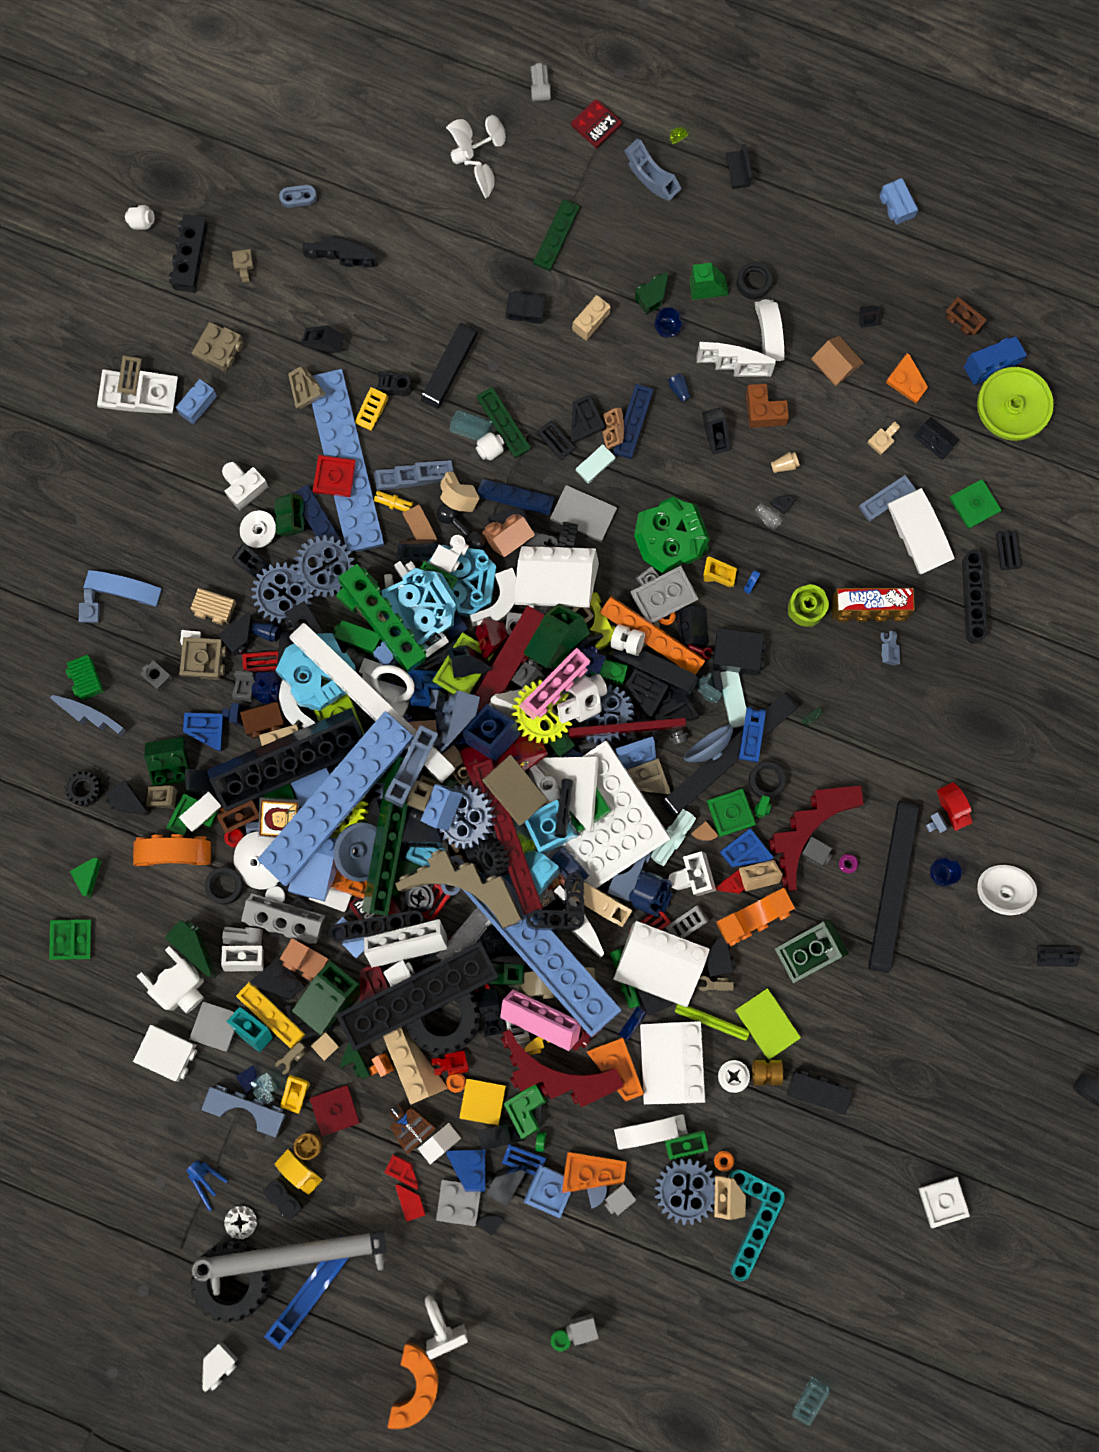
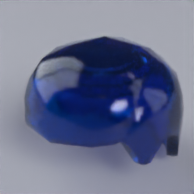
M672 307L661 309L654 321L657 333L664 338H673L679 334L682 326L679 311Z
M944 857L932 863L930 877L938 886L949 887L959 882L962 877V869L957 861H951Z

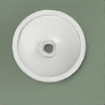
M259 831L247 834L239 841L234 853V865L236 872L248 886L255 889H269L280 882L257 860L276 837L259 836Z
M1010 865L993 866L985 870L978 880L977 891L981 901L997 913L1018 915L1028 911L1035 903L1037 897L1035 882L1026 872Z

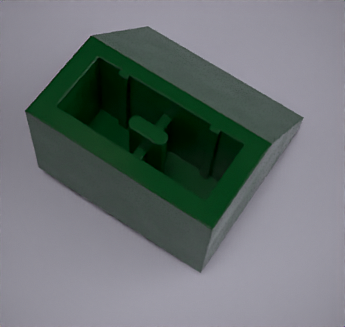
M184 737L145 743L144 757L153 787L185 782V769H190Z

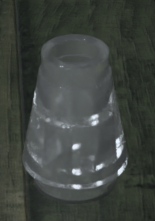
M762 503L755 509V513H757L764 524L773 530L783 520L780 513Z

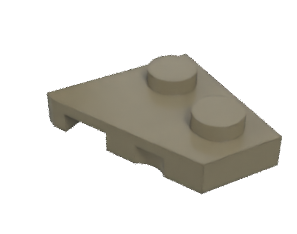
M658 758L627 769V772L640 791L662 794L671 793Z

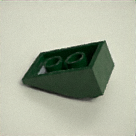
M180 920L164 938L207 977L215 979L217 974L203 937L198 932L200 928L189 920L186 922Z
M831 920L824 921L775 948L793 983L849 955Z

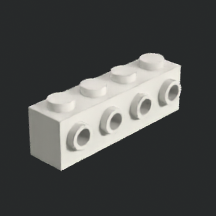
M440 919L364 938V954L371 967L447 949V934Z

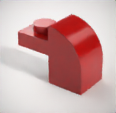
M954 782L937 790L940 804L948 812L951 826L955 831L972 823L970 815L972 810L962 790Z

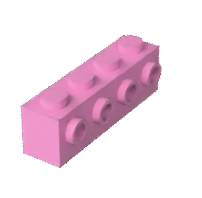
M576 648L519 707L532 720L536 716L541 718L548 711L546 706L550 702L554 705L562 697L559 693L563 689L568 691L574 685L572 680L576 676L580 678L588 670L586 666L591 661Z
M512 990L503 999L500 1018L568 1051L579 1040L581 1025L576 1019L516 990Z

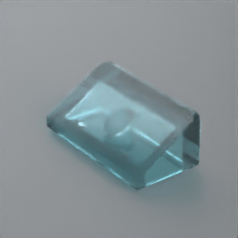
M457 410L451 420L449 430L478 441L488 433L492 422Z

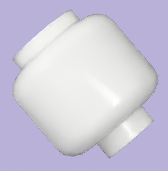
M133 205L126 212L125 219L132 229L145 230L149 229L154 223V213L146 205Z
M489 432L477 441L476 450L483 460L491 461L503 452L502 445L504 441L499 434L495 436Z

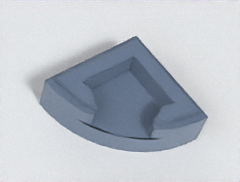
M607 1186L587 1189L591 1209L603 1202L607 1193Z

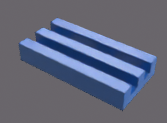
M509 1144L502 1164L513 1168L520 1166L507 1161L508 1157L538 1168V1163L511 1154V1150L540 1160V1165L542 1166L546 1158ZM527 1168L526 1173L535 1175L536 1171Z

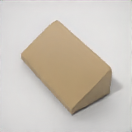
M775 860L739 868L746 891L777 884L781 881L782 872Z

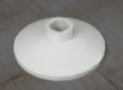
M264 511L249 513L240 525V536L250 547H264L273 540L276 534L275 520ZM263 528V531L258 534V530Z

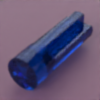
M636 1007L618 1035L628 1041L647 1013Z

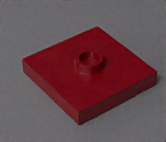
M348 1085L310 1098L321 1136L360 1123Z

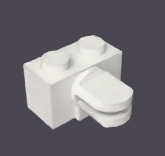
M234 462L227 463L223 467V476L231 484L225 490V493L240 511L268 488L266 480L254 467L247 473H244Z
M702 851L684 856L686 868L672 872L668 878L672 881L673 889L682 890L692 887L693 894L696 896L716 891L706 853Z

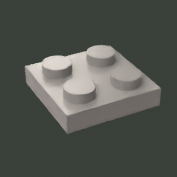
M442 1180L436 1221L476 1226L481 1192H465L461 1182Z

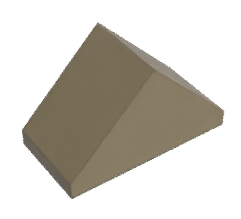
M174 786L148 787L146 806L176 809L178 789Z

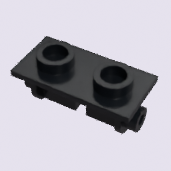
M1037 947V966L1077 967V961L1080 960V954L1076 953V947Z

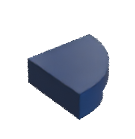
M752 572L743 589L744 592L750 594L760 573Z

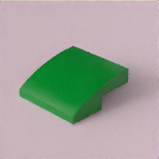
M50 920L49 960L90 959L91 920Z

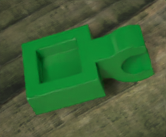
M762 795L759 804L755 806L754 812L756 817L763 818L768 816L772 805L769 803L770 797Z

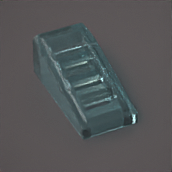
M811 1377L792 1413V1417L810 1426L830 1393L829 1387ZM809 1395L817 1398V1401L809 1398ZM806 1402L810 1404L811 1406H813V1409L804 1405V1403ZM802 1409L809 1413V1417L801 1413L800 1410Z

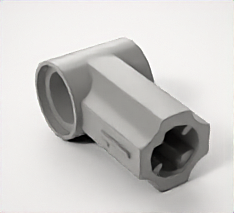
M542 63L531 66L532 102L550 100V84L548 83L547 66Z
M541 764L532 766L527 774L528 777L540 789L548 801L559 799L561 788L556 780L549 775Z
M224 927L222 944L261 946L263 929Z

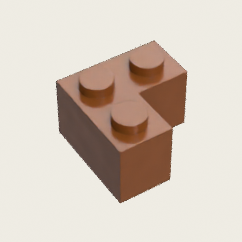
M767 384L748 385L746 402L749 428L786 426L788 421L787 400L768 402Z

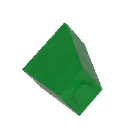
M712 263L693 265L689 282L692 300L728 296L726 276Z
M343 620L340 625L337 624L333 631L336 642L347 647L351 646L356 651L364 652L367 656L375 659L373 652L382 643L376 632Z

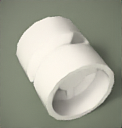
M618 624L611 639V648L620 651L626 649V653L638 656L644 644L645 632L636 629L630 631L629 627Z

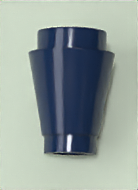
M679 373L668 379V386L681 402L691 398L685 376Z
M254 622L251 627V633L269 642H277L280 637L281 628L277 624Z

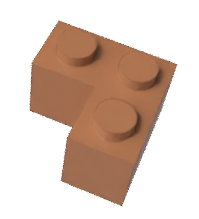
M519 514L509 516L504 524L492 522L482 532L493 551L503 557L535 535L525 518Z
M293 938L280 958L284 961L283 966L294 972L296 969L304 972L302 976L310 981H313L315 976L330 961Z

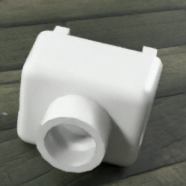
M583 674L580 678L576 676L572 680L574 685L568 691L563 689L562 694L569 693L566 698L567 701L557 705L559 721L562 724L574 718L582 722L601 712L600 697L607 694V687L599 674L590 677Z
M169 946L165 951L177 963L174 967L165 969L158 976L156 983L142 972L137 977L149 989L147 993L162 1008L173 1011L179 1006L187 1014L204 999L197 990L203 984L204 979L188 959L182 958L173 947Z

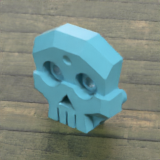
M442 545L448 550L452 549L450 546ZM468 548L464 556L460 554L457 560L460 562L459 565H463V569H457L456 572L451 571L450 573L458 578L452 590L459 593L457 599L460 603H458L455 612L460 616L470 617V615L479 612L482 608L491 605L496 574V565L488 558L485 552ZM476 581H478L477 589L472 585Z
M414 568L403 576V581L382 590L383 599L386 597L390 601L392 611L401 616L404 621L402 624L406 629L409 628L415 635L414 640L417 644H425L436 633H443L454 625V613L460 602L452 589H450L442 573ZM409 592L413 594L412 599L408 598ZM432 596L436 602H430ZM382 614L387 621L389 617L386 614ZM425 616L428 618V622L426 624L423 622V618ZM397 629L392 630L396 636L400 635Z
M333 633L317 634L341 659L356 671L355 665L348 654L341 652ZM294 643L285 649L276 668V673L291 688L290 693L299 706L321 711L346 694ZM306 674L307 678L305 680L300 679V675ZM322 680H325V681H328V682H329V683H327L326 685H324L323 687H321V686H322Z

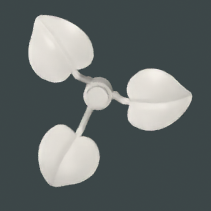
M491 115L487 117L485 122L486 130L490 137L472 145V129L468 122L463 119L455 120L446 127L460 147L452 150V160L455 164L464 162L465 165H476L474 167L476 180L484 197L488 198L494 188V175L487 164L482 165L481 162L470 161L473 157L472 149L491 140L496 147L502 146L506 139L505 129L499 119Z

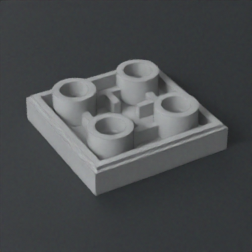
M202 1002L190 1040L228 1052L235 1031L226 1021L234 1012Z

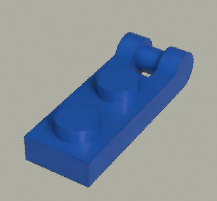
M746 707L738 760L758 763L766 710L760 709L758 711L752 710V707ZM751 717L758 718V723L751 722Z

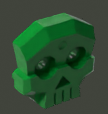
M673 496L661 501L659 507L651 508L638 514L634 537L644 561L662 574L673 570L683 562L690 564L702 558L703 553L708 551L709 545L707 544L710 538L696 504L685 502ZM666 519V525L662 526V521ZM684 525H685V528H686L687 532L681 531V530L683 529ZM676 545L677 549L672 552V546Z

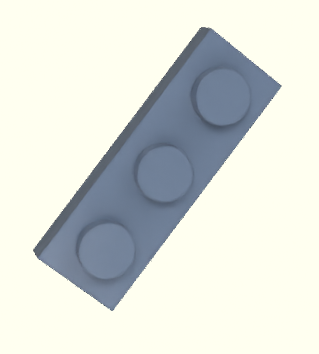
M904 475L859 505V509L867 520L871 522L889 509L887 503L916 491L907 476Z

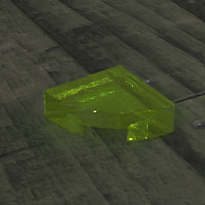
M677 127L671 130L670 141L673 144L688 136L685 128Z
M518 834L524 853L537 849L534 841L522 834Z

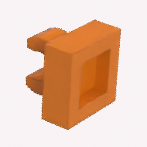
M386 1053L373 1058L374 1065L368 1068L371 1076L379 1073L380 1077L394 1071Z

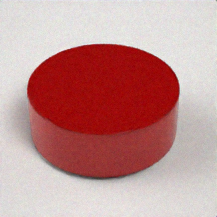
M237 828L226 833L224 840L227 845L236 848L244 834Z

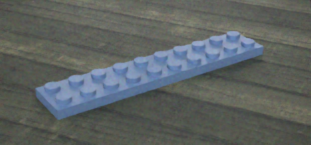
M339 369L313 375L325 392V396L312 403L324 456L356 460L351 498L334 496L344 542L347 545L346 550L354 553L384 546L343 371Z
M384 711L257 860L284 886H287L412 742L415 736L387 711Z
M480 872L484 882L487 883L486 879H488L489 877H486L485 874H482ZM506 879L509 890L524 919L506 929L502 928L495 914L484 902L463 890L591 1037L596 1035L622 1011L551 930H533L527 926L526 918L529 914H523L516 891ZM535 915L532 919H530L531 921H534L535 925H537L539 921H542V919H537V916Z

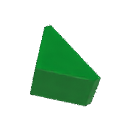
M92 858L70 871L81 894L85 897L91 898L102 862L100 859Z

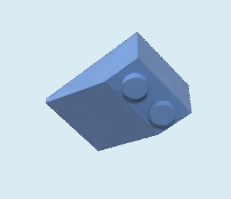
M329 837L290 882L288 889L290 893L325 902L338 871L334 861V846L337 839Z

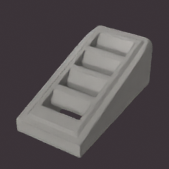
M696 905L665 928L669 934L684 939L710 920L700 905ZM693 913H697L701 922H698ZM687 917H690L695 926H691ZM681 921H683L688 931L684 930V928L680 924ZM676 925L682 935L679 936L673 926Z

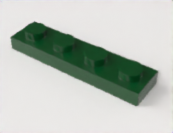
M564 199L562 200L534 259L533 265L549 272L551 271L579 211V205Z
M493 387L478 394L476 399L514 459L530 451L529 444Z

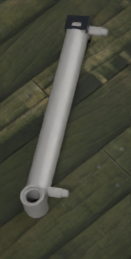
M379 1230L368 1234L209 1258L202 1257L195 1262L192 1273L199 1281L211 1278L213 1294L218 1295L220 1294L219 1277L368 1254L375 1255L377 1269L382 1270L384 1268L383 1254L387 1253L384 1230ZM206 1264L209 1272L206 1274L200 1273L198 1266Z

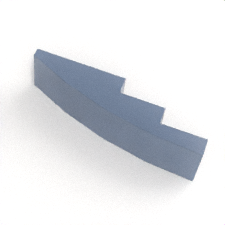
M450 460L419 462L411 466H396L394 469L376 470L374 475L377 491L438 483L442 481L447 471L453 472V467Z
M55 695L50 697L83 725L87 720H90L102 731L108 725L122 737L127 732L112 719L89 706Z

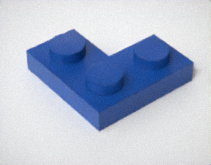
M411 670L408 672L415 686L414 693L409 699L410 706L428 707L431 703L429 691H444L442 687L432 682L438 671Z

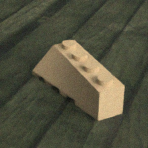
M404 1027L384 1037L410 1104L448 1089L440 1076L434 1075V1068Z

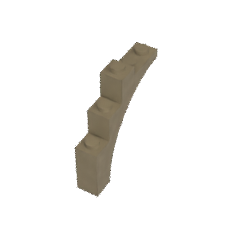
M442 849L431 854L432 857L427 859L430 867L428 865L422 866L417 869L418 873L412 876L406 874L399 878V882L395 883L398 891L402 892L416 886L428 884H447L459 887L484 902L495 914L502 928L505 929L524 920L504 877L491 876L486 879L487 883H485L477 865L474 863L470 864L469 862L460 865V870L457 871L449 852L442 851Z

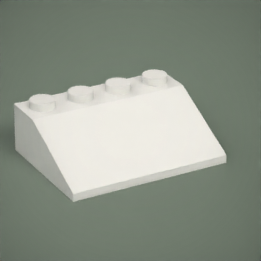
M521 546L517 566L514 604L556 606L559 603L565 607H590L599 565L596 549Z
M636 921L632 924L613 980L687 1007L710 949Z
M701 1022L640 1024L644 1104L705 1102Z

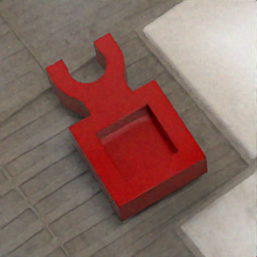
M464 1051L445 1054L444 1059L434 1058L431 1061L432 1066L439 1065L441 1067L434 1069L435 1076L442 1074L444 1071H448V1075L468 1072L469 1069Z

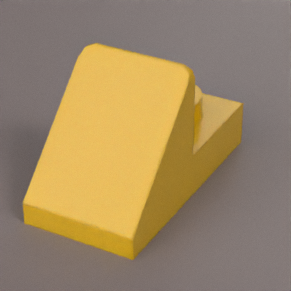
M707 557L703 574L704 582L716 581L727 587H733L737 568L712 557Z
M289 1075L280 1107L299 1114L305 1094L310 1086L309 1081Z

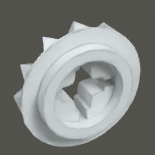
M728 1061L721 1066L718 1072L719 1083L729 1092H740L749 1083V1070L740 1061ZM740 1070L737 1075L740 1083L735 1080L728 1083L731 1076L727 1071L735 1073Z
M237 1206L228 1212L224 1225L227 1233L233 1238L244 1239L254 1232L257 1219L250 1208ZM239 1214L242 1220L249 1221V1223L242 1225L241 1231L239 1225L232 1224L238 1220Z

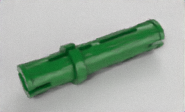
M621 949L609 953L615 970H617L622 955ZM620 982L622 987L620 990L621 993H624L628 1008L640 1006L635 988L629 985L627 988L626 984Z

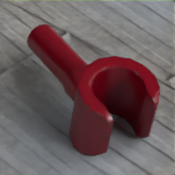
M691 644L688 645L689 649L698 652L705 660L710 659L704 653L705 651L712 653L711 648L702 649Z

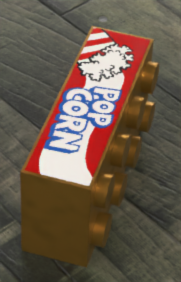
M837 588L831 597L832 620H837V622H848L849 619H856V622H867L868 619H875L876 622H885L887 619H894L895 622H904L915 611L914 588Z

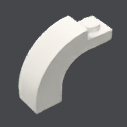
M767 299L755 302V310L760 321L762 333V354L775 359V361L784 360L783 329L777 302L774 303L773 300Z
M513 568L495 574V580L500 591L499 598L492 607L470 615L473 626L480 625L484 618L503 622L507 619V613H512L515 607L516 576Z
M303 674L300 675V679L305 680L307 678ZM283 680L280 686L279 701L287 720L291 725L297 724L298 726L302 723L300 725L301 728L315 724L313 720L300 711L299 705L290 693L291 688Z
M683 1114L614 1130L618 1150L660 1142L688 1134Z

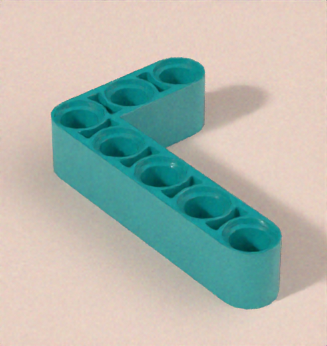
M734 1169L729 1174V1178H734L735 1174L741 1173L744 1179L742 1183L738 1184L740 1189L761 1200L730 1267L731 1275L738 1281H744L749 1277L784 1203L785 1196L780 1189L743 1170ZM755 1182L761 1184L762 1188L759 1193H753L752 1185ZM777 1191L780 1197L777 1202L773 1203L770 1201V1194ZM764 1210H769L771 1213V1217L767 1221H763L761 1218V1213ZM756 1228L762 1230V1236L759 1239H754L752 1236ZM752 1247L754 1250L753 1255L749 1258L745 1257L743 1253L745 1248ZM740 1265L744 1266L745 1273L742 1276H737L735 1268Z

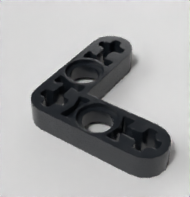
M570 873L565 879V911L534 910L530 912L526 918V924L530 929L575 931L582 927L584 924V881L579 873ZM575 878V881L579 883L575 886V892L569 893V891L573 890V884L569 883V881ZM570 897H577L580 901L579 905L576 907L572 906L569 903ZM534 915L537 916V919H544V915H547L546 925H544L545 921H539L537 925H535L534 921H531L530 919H532ZM553 915L560 918V924L557 926L552 925L550 922V917ZM564 916H566V920H571L575 916L576 920L580 922L576 926L573 922H566V926H564Z

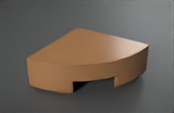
M706 821L691 833L694 838L702 841H709L718 837Z

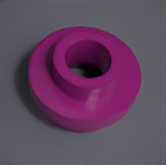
M845 854L839 859L838 865L842 872L849 874L856 871L858 860L851 854ZM845 861H850L851 867H846Z

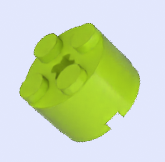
M812 584L799 587L794 591L789 600V617L800 626L813 627L818 624L829 607L826 593L820 587ZM807 603L810 604V608L806 607Z

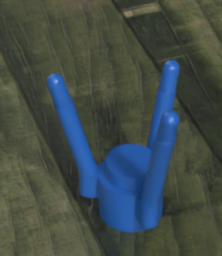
M197 1160L186 1171L190 1175L189 1179L193 1182L207 1209L212 1211V1207L198 1182L201 1181L212 1196H215V1191L204 1179L207 1175L206 1170L225 1183L228 1182V1179L209 1167L206 1162L201 1164Z

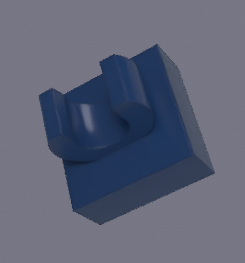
M231 703V709L222 710V717L229 719V722L234 725L243 726L240 712H243L245 707L239 703Z

